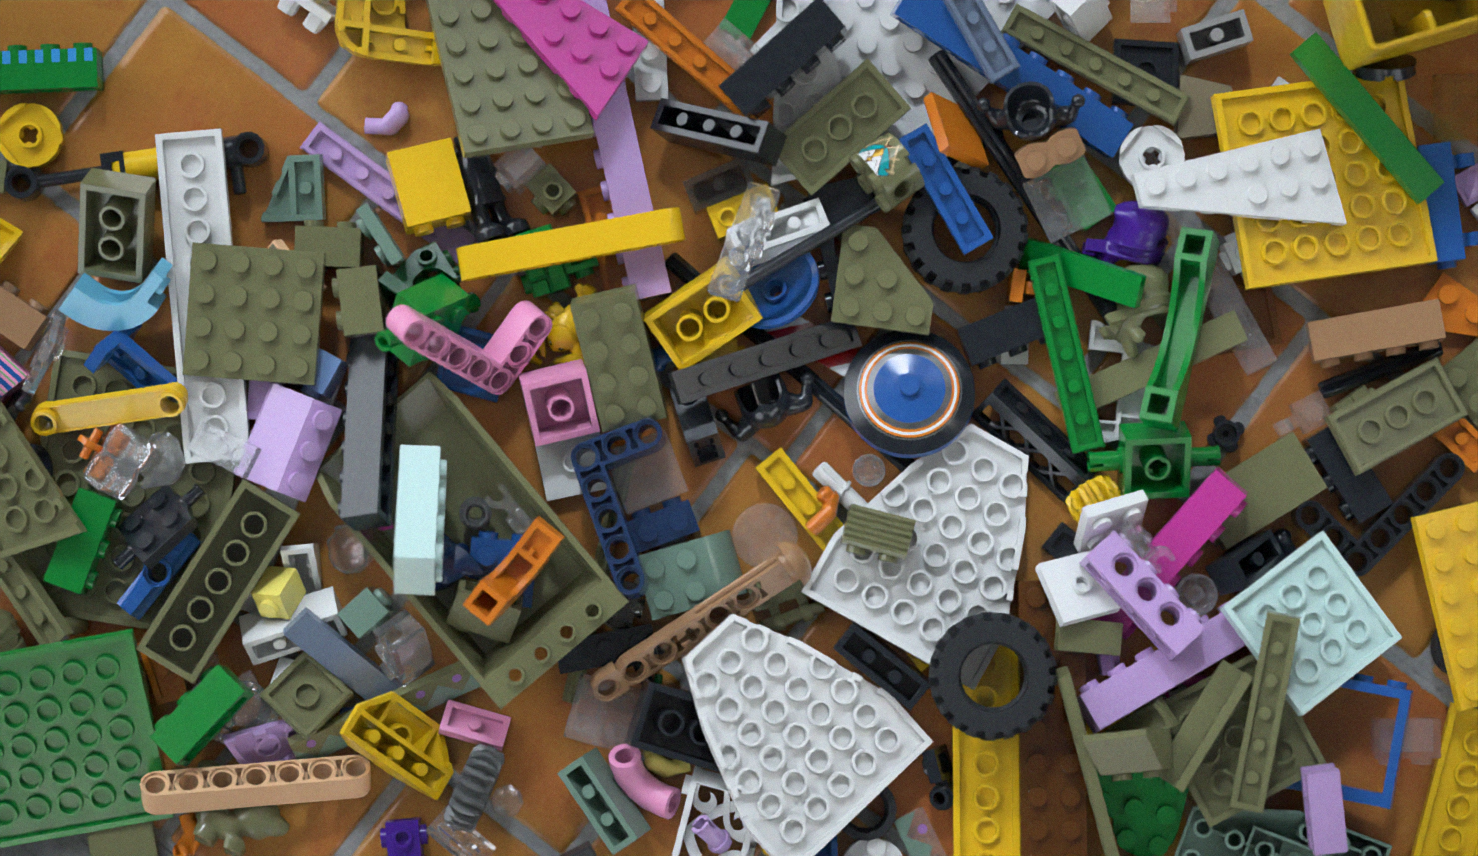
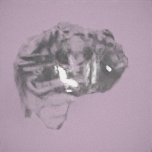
M156 431L148 441V453L139 458L133 465L134 471L141 473L145 478L140 483L142 489L174 484L180 479L186 464L183 451L179 445V439L168 432Z

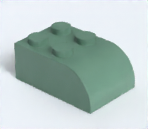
M730 529L640 555L649 582L645 596L652 621L691 610L743 575ZM747 589L742 590L738 595L747 593Z

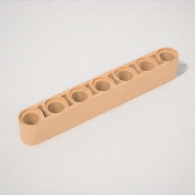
M344 755L154 771L147 773L141 779L142 805L147 813L164 815L360 798L371 790V765L364 756Z

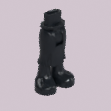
M458 136L453 139L457 148L455 154L473 215L476 244L513 237L531 230L526 219L512 218L508 213L504 202L506 197L501 190L496 167L491 156L482 155L463 158Z

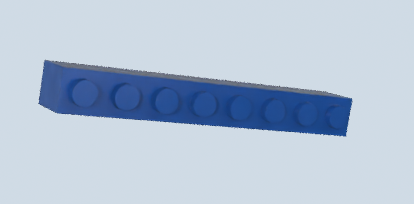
M899 0L890 16L987 79L942 0ZM1004 33L1003 37L1020 67L993 84L1008 93L1012 87L1019 83L1028 81L1039 82L1049 88L1055 103L1061 106L1071 104L1073 95H1083L1085 104L1083 107H1080L1076 121L1060 126V128H1076L1084 144L1105 158H1113L1134 125L1127 120L1129 115L1115 105L1109 108L1099 102L1102 97L1098 93L1087 87L1081 90L1072 84L1075 79L1068 73L1060 69L1054 72L1045 66L1048 62L1045 58L1033 51L1027 54L1018 48L1021 44L1018 40Z

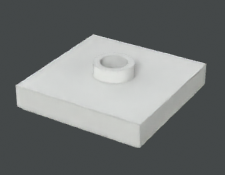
M600 432L536 447L547 501L583 494L571 462V452L579 443L600 436ZM584 453L580 458V465L583 467L592 465L596 458L595 453ZM603 482L594 484L591 492L607 489L606 484Z
M1092 550L1039 563L1035 567L1060 627L1116 613L1121 609L1079 563Z

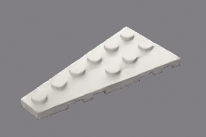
M1320 129L1134 173L1130 176L1139 208L1178 212L1180 210L1194 211L1201 214H1228L1235 217L1279 221L1282 219L1302 221V223H1329L1336 226L1347 224Z

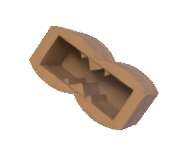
M1066 127L1054 131L1044 141H1033L1023 145L1015 152L1014 157L1025 178H1036L1049 172L1055 164H1068L1077 160L1085 153L1086 149L1077 129Z

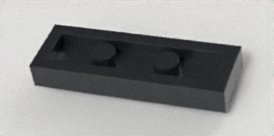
M652 624L590 634L558 661L560 674L603 667L611 661L615 664L620 655L654 634ZM656 647L653 652L654 654H657Z

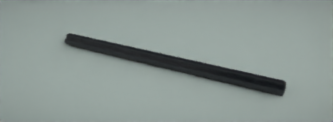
M944 50L936 52L928 59L930 65L1053 245L1082 254L1033 180L1022 175L1014 157V152L1000 131L993 128L984 113L977 109L976 103L978 99ZM1085 292L1104 322L1109 326L1104 316L1105 314L1117 311V304L1114 301Z
M676 252L672 253L665 261L666 267L685 284L701 275L700 272ZM749 327L742 332L755 345L775 339L765 329ZM805 364L785 370L801 385V375L811 373L815 378L812 384V394L854 430L845 411L844 398ZM878 451L901 472L916 461L913 458L894 457Z

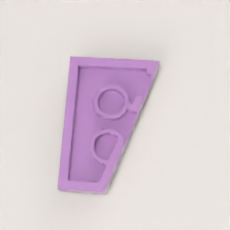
M283 719L222 735L224 744L239 764L297 759L287 739L297 733Z

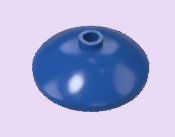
M810 252L748 288L763 316V319L751 327L773 329L787 325L799 318L811 306L819 289L820 275L817 263ZM764 263L738 271V274L742 277ZM777 292H782L780 295L774 297V295Z

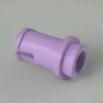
M701 815L693 822L692 826L694 828H692V831L708 844V849L712 853L722 854L730 848L732 844L730 833L725 829H720L707 815Z

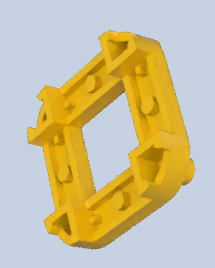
M337 0L335 32L340 46L349 53L367 59L431 67L441 66L433 29L432 32L372 25L369 22L371 0Z

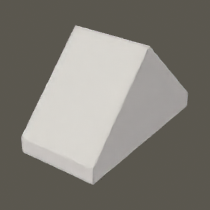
M319 543L280 546L283 566L297 569L306 589L305 595L322 590Z

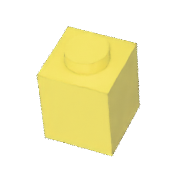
M268 566L252 590L251 595L261 617L290 619L306 594V589L296 568Z

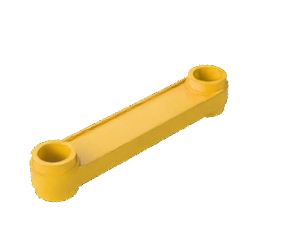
M171 382L163 385L45 401L35 408L31 415L30 423L34 432L41 436H48L56 433L175 417L184 411L188 402V391L182 384ZM167 396L175 398L178 403L170 401ZM42 415L49 417L52 421L45 420Z

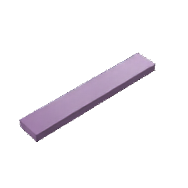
M319 121L300 148L309 155L323 154V165L403 223L389 172ZM446 226L434 228V232L429 235L421 236L429 243L435 241L441 251L447 249L457 264L456 248L475 243L474 235L462 226L454 229H447Z

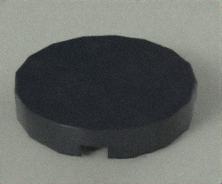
M1405 54L1351 71L1355 77L1368 81L1381 82L1385 81V77L1393 76V80L1402 81L1410 79L1416 74L1417 59Z

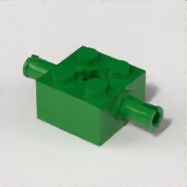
M443 273L398 292L393 308L399 305L409 306L456 334L459 333L465 316L479 311L478 307H481L480 299L475 293H467ZM388 328L376 333L375 343L377 347L383 352L390 350L409 367L429 359L405 345Z
M1185 421L1180 422L1178 432L1146 427L1144 423L1119 424V438L1116 451H1088L1087 458L1089 459H1086L1089 473L1117 471V484L1122 495L1143 490L1148 499L1189 497L1191 467L1220 466L1221 461L1218 459H1221L1219 445L1192 447V436Z

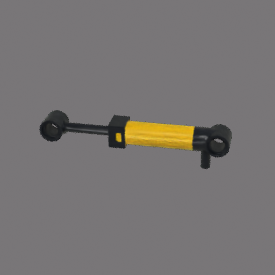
M253 132L223 137L226 170L230 169L235 195H242L247 192L243 167L261 166L269 156L267 143L258 134ZM251 141L257 142V154L252 158L244 157V145ZM156 148L129 152L121 150L101 153V166L43 175L25 166H17L7 172L4 178V186L11 196L21 201L30 202L41 195L44 187L81 182L91 168L153 177L159 180ZM22 176H29L31 180L29 189L25 192H19L17 189L18 180Z

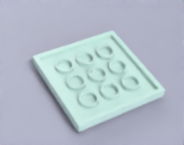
M1324 531L1317 533L1252 585L1219 608L1257 661L1267 611L1270 610L1301 617L1285 698L1298 716L1307 713L1402 638Z

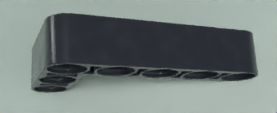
M1453 453L1439 454L1432 458L1392 499L1393 503L1381 510L1356 537L1347 531L1316 501H1305L1292 509V522L1308 539H1311L1321 531H1324L1326 534L1330 529L1335 530L1339 535V542L1335 546L1347 563L1352 553L1357 552L1360 554L1363 560L1362 566L1353 572L1358 577L1363 576L1412 529L1410 517L1426 514L1461 479L1465 471L1464 461L1460 456ZM1444 459L1450 460L1454 466V471L1449 477H1445L1440 472V464ZM1422 482L1427 483L1431 488V495L1425 501L1417 495V487ZM1400 505L1408 511V519L1403 524H1399L1394 519V511ZM1306 506L1313 508L1316 514L1314 522L1310 525L1305 524L1301 520V511ZM1376 529L1382 530L1385 534V542L1380 547L1374 546L1371 542V534Z

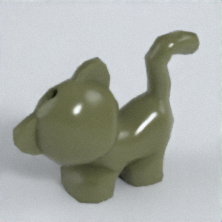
M201 760L198 763V768L222 766L214 760ZM277 805L235 808L232 812L227 809L196 812L197 823L193 834L195 835L194 840L209 847H214L218 838L224 840L223 847L226 854L230 856H244L246 847L242 839L243 836L255 840H261L269 836L279 837L289 831L290 825L280 815Z

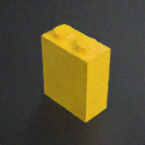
M451 137L387 152L386 164L406 235L426 236L433 233L434 228L446 226L447 229H454L465 225L466 221L470 220L471 208Z

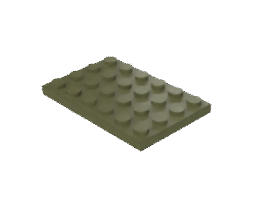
M426 0L463 158L593 138L594 130L588 108L579 98L576 99L569 91L570 87L558 74H554L522 38V33L512 22L509 23L502 15V10L493 0Z

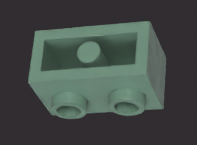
M374 586L366 587L337 615L360 639L366 637L371 632L374 634L380 633L393 621L390 615L395 611L391 606L394 600L382 587L377 589Z

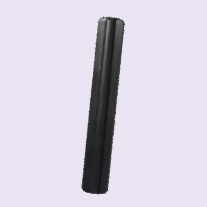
M1438 342V348L1419 351V346L1407 349L1404 354L1389 356L1319 382V392L1322 398H1330L1429 361L1435 357H1440L1444 354L1443 347L1440 342Z

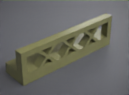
M1223 659L1220 661L1171 741L1174 769L1163 770V777L1160 778L1184 792L1252 681V676L1242 672Z

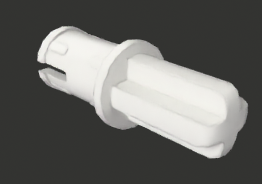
M822 462L813 471V476L823 486H829L833 492L837 491L840 497L839 502L847 510L851 503L860 506L868 504L850 486L852 482L850 480L846 482L827 462Z

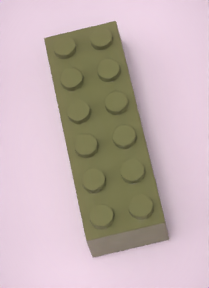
M243 479L136 649L194 684L301 513L248 480Z

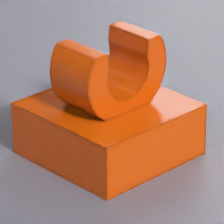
M1013 268V271L1008 276L1005 303L1018 305L1022 303L1023 295L1035 297L1031 281H1025L1027 270Z

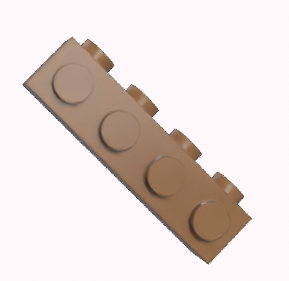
M1439 299L1311 321L1305 325L1312 364L1320 363L1321 368L1341 365L1340 359L1353 357L1354 362L1374 359L1373 353L1386 351V356L1400 355L1406 353V347L1417 345L1419 346V351L1439 347L1438 342L1446 338Z

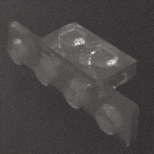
M755 182L748 184L709 283V294L735 302L740 300L755 260L759 261L764 248V236L766 233H770L775 219V214L773 213L780 198L779 189Z

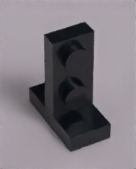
M668 384L694 466L698 467L726 458L706 396L678 405L672 384Z

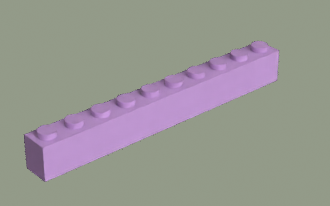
M582 0L610 17L607 0ZM623 81L597 121L590 117L594 130L593 137H597L599 149L593 150L597 169H604L606 181L600 182L604 201L611 200L613 213L607 214L608 219L653 211L625 81ZM661 246L616 254L618 265L625 264L627 277L621 278L623 286L636 284L640 301L672 294Z

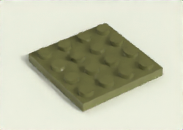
M192 242L182 375L316 385L326 253Z
M1252 653L1231 664L1252 676L1253 679L1187 785L1209 827L1244 810L1230 807L1258 662ZM1212 674L1164 699L1179 722L1178 725L1170 729L1171 741ZM1286 699L1266 798L1301 780L1300 767L1327 764L1303 718L1296 714Z

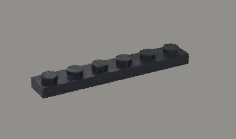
M830 321L668 373L677 403L680 405L862 346L856 326L832 323Z

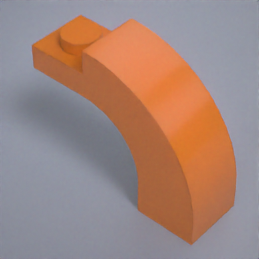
M537 517L505 559L479 582L463 603V606L487 626L494 623L537 577L565 536L543 518Z

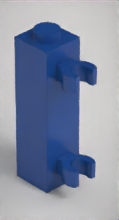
M1450 142L1416 146L1419 153L1444 181L1439 188L1426 198L1438 261L1427 265L1437 264V270L1456 268L1457 261L1466 259L1464 247L1478 246V231L1462 233L1454 169L1475 166L1474 152L1452 155Z

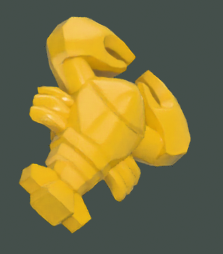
M578 283L574 287L578 295L577 297L597 293V289L588 283L585 285ZM555 301L545 311V314L553 319L552 329L547 336L549 346L553 351L561 352L570 349L572 352L571 354L556 357L552 360L554 364H562L582 359L584 362L570 308L571 303L564 309L559 302ZM545 340L538 348L543 357H546L547 351ZM536 353L530 359L531 363L538 366L543 363Z

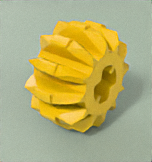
M1109 475L1096 476L1091 480L1088 479L1085 483L1079 485L1077 489L1071 491L1065 502L1072 518L1079 523L1082 507L1122 495L1116 482Z

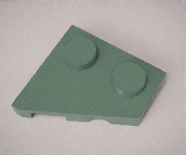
M323 154L287 156L281 170L282 175L274 186L271 193L273 196L266 212L262 214L261 222L326 220Z

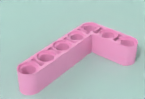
M528 300L521 301L512 308L484 349L406 305H399L393 308L386 319L387 328L409 348L495 395L503 394L512 386L552 329L551 319Z

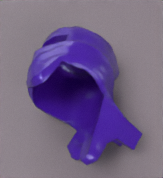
M1137 201L1122 202L1114 208V223L1109 229L1107 236L1104 239L1087 238L1086 242H1083L1082 254L1114 265L1119 260H1127L1158 266L1165 255V249L1169 243L1166 239L1170 229L1169 216L1164 210L1139 208Z

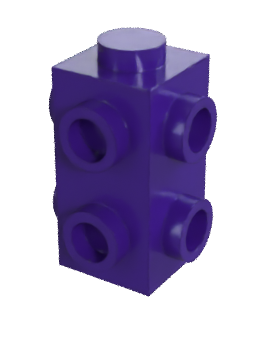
M421 817L388 820L385 822V828L380 829L382 848H387L388 856H424L423 844L429 843L427 824L422 825Z

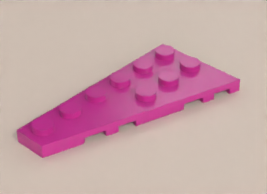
M493 0L502 10V15L509 23L512 22L522 33V38L554 74H558L570 87L569 91L576 99L579 98L584 103L595 121L600 117L648 46V40L582 0Z

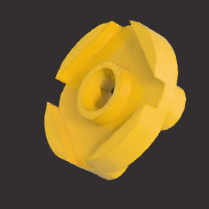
M20 103L8 109L0 119V151L7 160L15 165L25 166L29 169L43 167L51 163L58 156L61 147L65 143L63 126L60 119L53 111L43 105ZM26 128L38 130L35 143L30 141L27 143L23 142L22 139L26 136L23 131Z

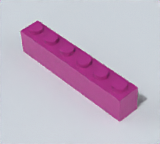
M1217 466L1139 553V558L1141 560H1148L1156 569V576L1164 584L1168 583L1174 587L1181 579L1178 572L1184 565L1187 564L1192 567L1204 553L1200 550L1201 546L1208 539L1213 543L1225 530L1222 523L1229 515L1236 518L1248 503L1243 499L1247 496V491ZM1128 567L1123 571L1122 576L1129 575ZM1138 587L1139 597L1145 601H1150L1151 592L1146 587ZM1122 609L1116 613L1090 619L1123 623L1122 638L1124 640L1138 627Z

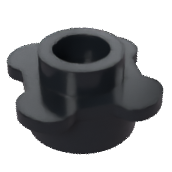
M1219 415L1213 420L1214 428L1212 433L1207 435V442L1211 446L1219 445L1225 448V451L1228 453L1235 452L1238 449L1237 442L1240 435L1245 431L1244 425L1241 422L1234 423L1228 421L1225 416ZM1224 431H1228V437L1223 436Z

